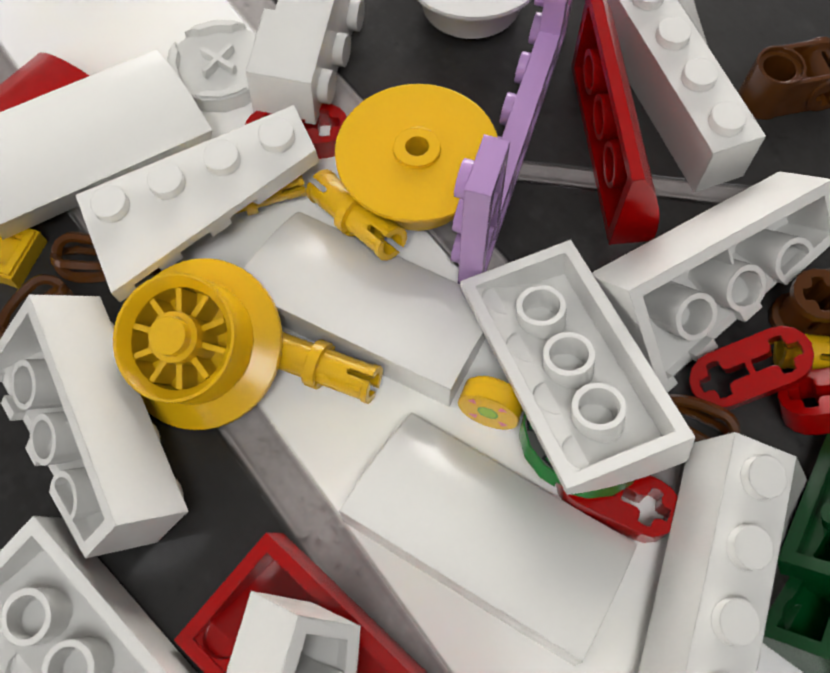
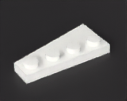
M292 105L76 194L75 196L111 294L119 302H122L136 289L135 284L158 268L162 271L176 264L184 258L180 252L207 233L214 237L232 224L230 218L251 202L261 204L319 163L316 149L295 106Z

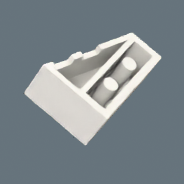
M278 0L275 10L264 8L245 71L253 113L262 111L273 114L294 105L300 119L305 120L304 123L316 125L320 115L321 103L331 104L336 90V73L339 66L345 67L348 63L353 31L360 32L365 14L364 0Z

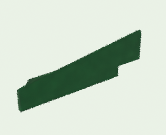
M830 433L826 435L778 556L780 573L790 577L768 611L763 644L803 673H830Z

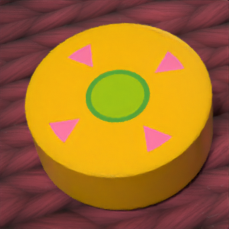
M476 376L468 379L458 400V406L466 416L484 426L495 429L509 430L515 428L523 412L511 385L503 380L489 376Z

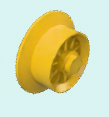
M430 84L399 85L368 97L347 116L336 139V167L345 189L365 209L393 221L405 230H430L443 226L454 219L460 198L454 197V188L463 159L475 160L484 134L497 138L498 136L486 113L466 96L451 89Z
M199 258L182 261L162 270L153 278L142 283L129 295L122 305L113 331L114 356L123 378L135 391L141 394L149 414L163 423L181 429L209 430L219 428L247 414L260 402L271 387L282 356L283 333L281 320L276 305L261 282L246 270L232 263L217 259Z

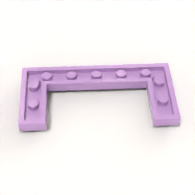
M534 0V5L543 7L542 13L536 12L532 22L528 44L534 45L532 52L522 51L514 79V83L520 84L517 94L508 92L504 100L500 116V125L505 126L503 135L497 138L484 134L475 160L464 158L461 163L454 188V197L460 198L452 225V231L457 232L451 253V261L459 263L458 284H460V281L486 272L566 36L573 0Z

